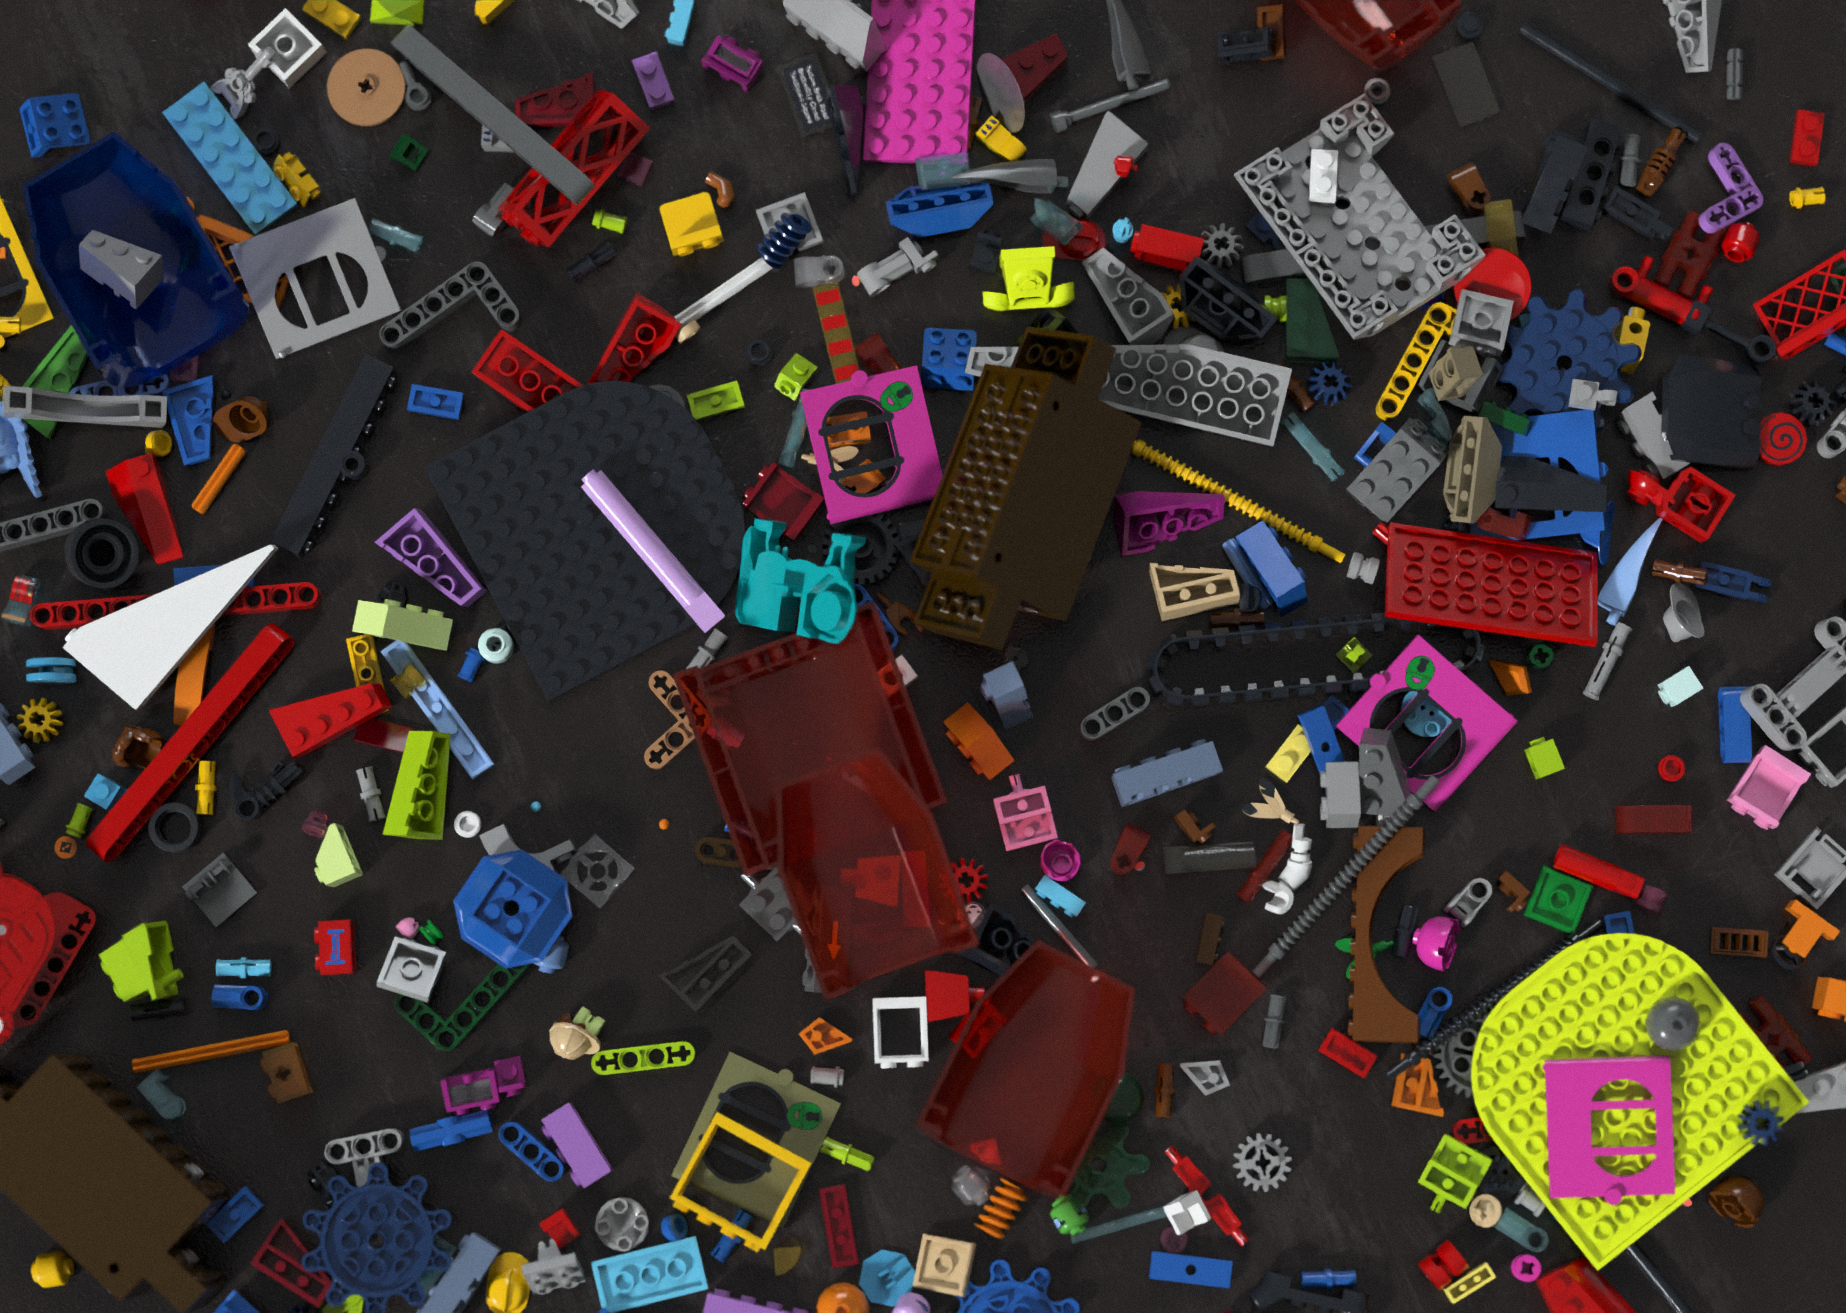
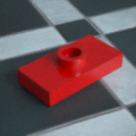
M1334 1028L1330 1029L1318 1049L1319 1052L1365 1079L1378 1057L1375 1053Z

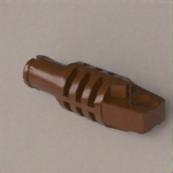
M1675 128L1671 130L1664 145L1655 150L1644 168L1636 187L1643 195L1647 197L1652 196L1664 182L1677 161L1676 153L1687 138V135L1684 133L1679 135L1680 130Z

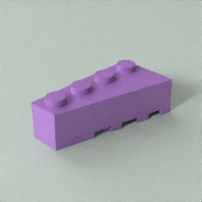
M414 508L375 541L376 544L406 564L418 575L425 578L460 606L469 607L488 591L432 521L420 509Z

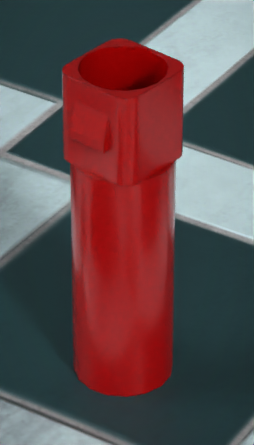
M1561 844L1553 862V867L1632 899L1638 898L1645 878L1565 844Z

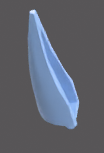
M1658 518L1629 548L1600 591L1598 605L1610 611L1606 621L1611 625L1616 626L1620 616L1624 618L1633 600L1646 554L1662 522V518Z

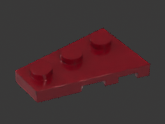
M593 72L572 81L562 82L561 85L550 89H542L515 99V115L529 127L568 126L594 95Z

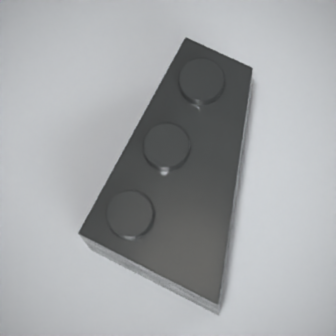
M1364 728L1359 743V786L1362 814L1396 815V809H1401V803L1405 804L1407 802L1406 798L1411 794L1408 785L1409 780L1407 774L1403 771L1400 762L1401 757L1391 730Z

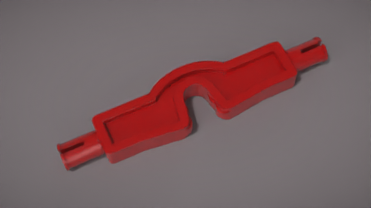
M1173 1145L1169 1147L1172 1153L1168 1149L1165 1150L1164 1153L1175 1164L1172 1169L1188 1187V1193L1198 1191L1209 1215L1226 1235L1231 1234L1240 1246L1245 1244L1242 1239L1248 1242L1249 1238L1239 1227L1241 1222L1232 1212L1222 1195L1217 1194L1208 1201L1203 1200L1202 1193L1211 1185L1210 1180L1195 1167L1187 1156L1182 1157Z

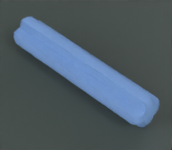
M1232 538L1224 542L1222 547L1243 582L1257 587L1261 591L1262 601L1259 609L1263 608L1264 610L1271 606L1273 603L1272 599L1236 540Z

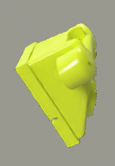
M1054 246L1001 250L999 256L1000 268H1002L1007 295L995 292H982L983 304L985 307L996 311L1062 307L1071 303L1075 298L1074 282L1051 287L1053 261L1055 258Z

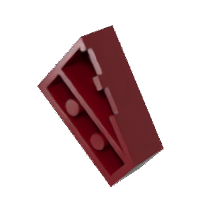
M1057 33L1001 60L1011 70L1019 85L1023 101L1027 103L1042 86L1046 85L1067 64L1068 55Z
M280 1218L250 1264L318 1309H321L326 1302V1293L331 1287L332 1282L323 1270L307 1272L303 1268L302 1259L308 1251L283 1219Z

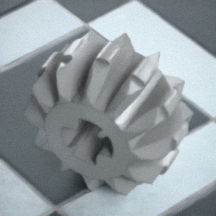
M1220 224L1219 231H1217L1214 225H1211L1209 228L1210 233L1204 231L1201 235L1205 241H1203L1202 249L1204 250L1200 253V257L1209 256L1207 261L1210 263L1217 261L1216 266L1218 268H1221L1222 261H1224L1227 267H1230L1232 265L1231 259L1238 261L1240 258L1237 252L1243 250V245L1237 242L1242 237L1241 235L1232 236L1235 230L1234 227L1229 228L1228 232L1224 231L1225 224ZM1224 242L1225 247L1220 249V251L1217 250V244Z

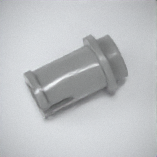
M812 1066L811 1084L834 1085L835 1088L838 1085L843 1086L844 1069H839V1066H836V1069Z

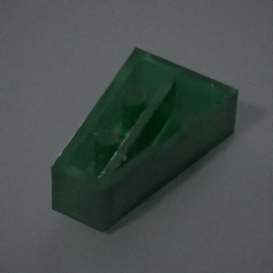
M1286 279L1284 284V295L1286 296L1284 362H1337L1339 354L1316 287L1310 279Z

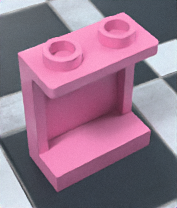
M1764 745L1755 754L1727 801L1733 804L1731 808L1742 815L1747 813L1754 817V823L1766 830L1768 828L1774 829L1780 824V818L1800 786L1806 783L1811 773L1767 745Z

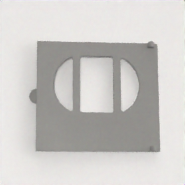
M355 198L229 246L276 359L284 358L290 353L401 311L381 263L386 256V251L381 246H374ZM336 252L344 253L354 258L366 273L368 293L360 308L356 306L336 257ZM326 255L350 313L316 325L293 268ZM282 273H286L308 328H301L290 323L283 317L277 307L275 289Z

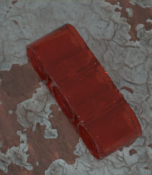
M1692 805L1616 806V834L1692 833Z

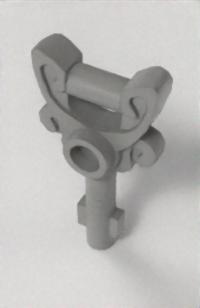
M266 47L265 50L260 49L255 55L256 60L246 72L244 70H236V68H228L225 71L226 79H221L211 86L210 89L213 92L222 93L232 105L230 112L233 119L242 117L248 107V103L256 100V94L253 92L255 90L253 79L262 68H268L273 62L271 58L275 55V51L271 47Z

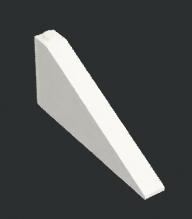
M268 545L86 624L78 630L74 628L65 637L67 643L63 648L135 710L142 709L278 550V547Z

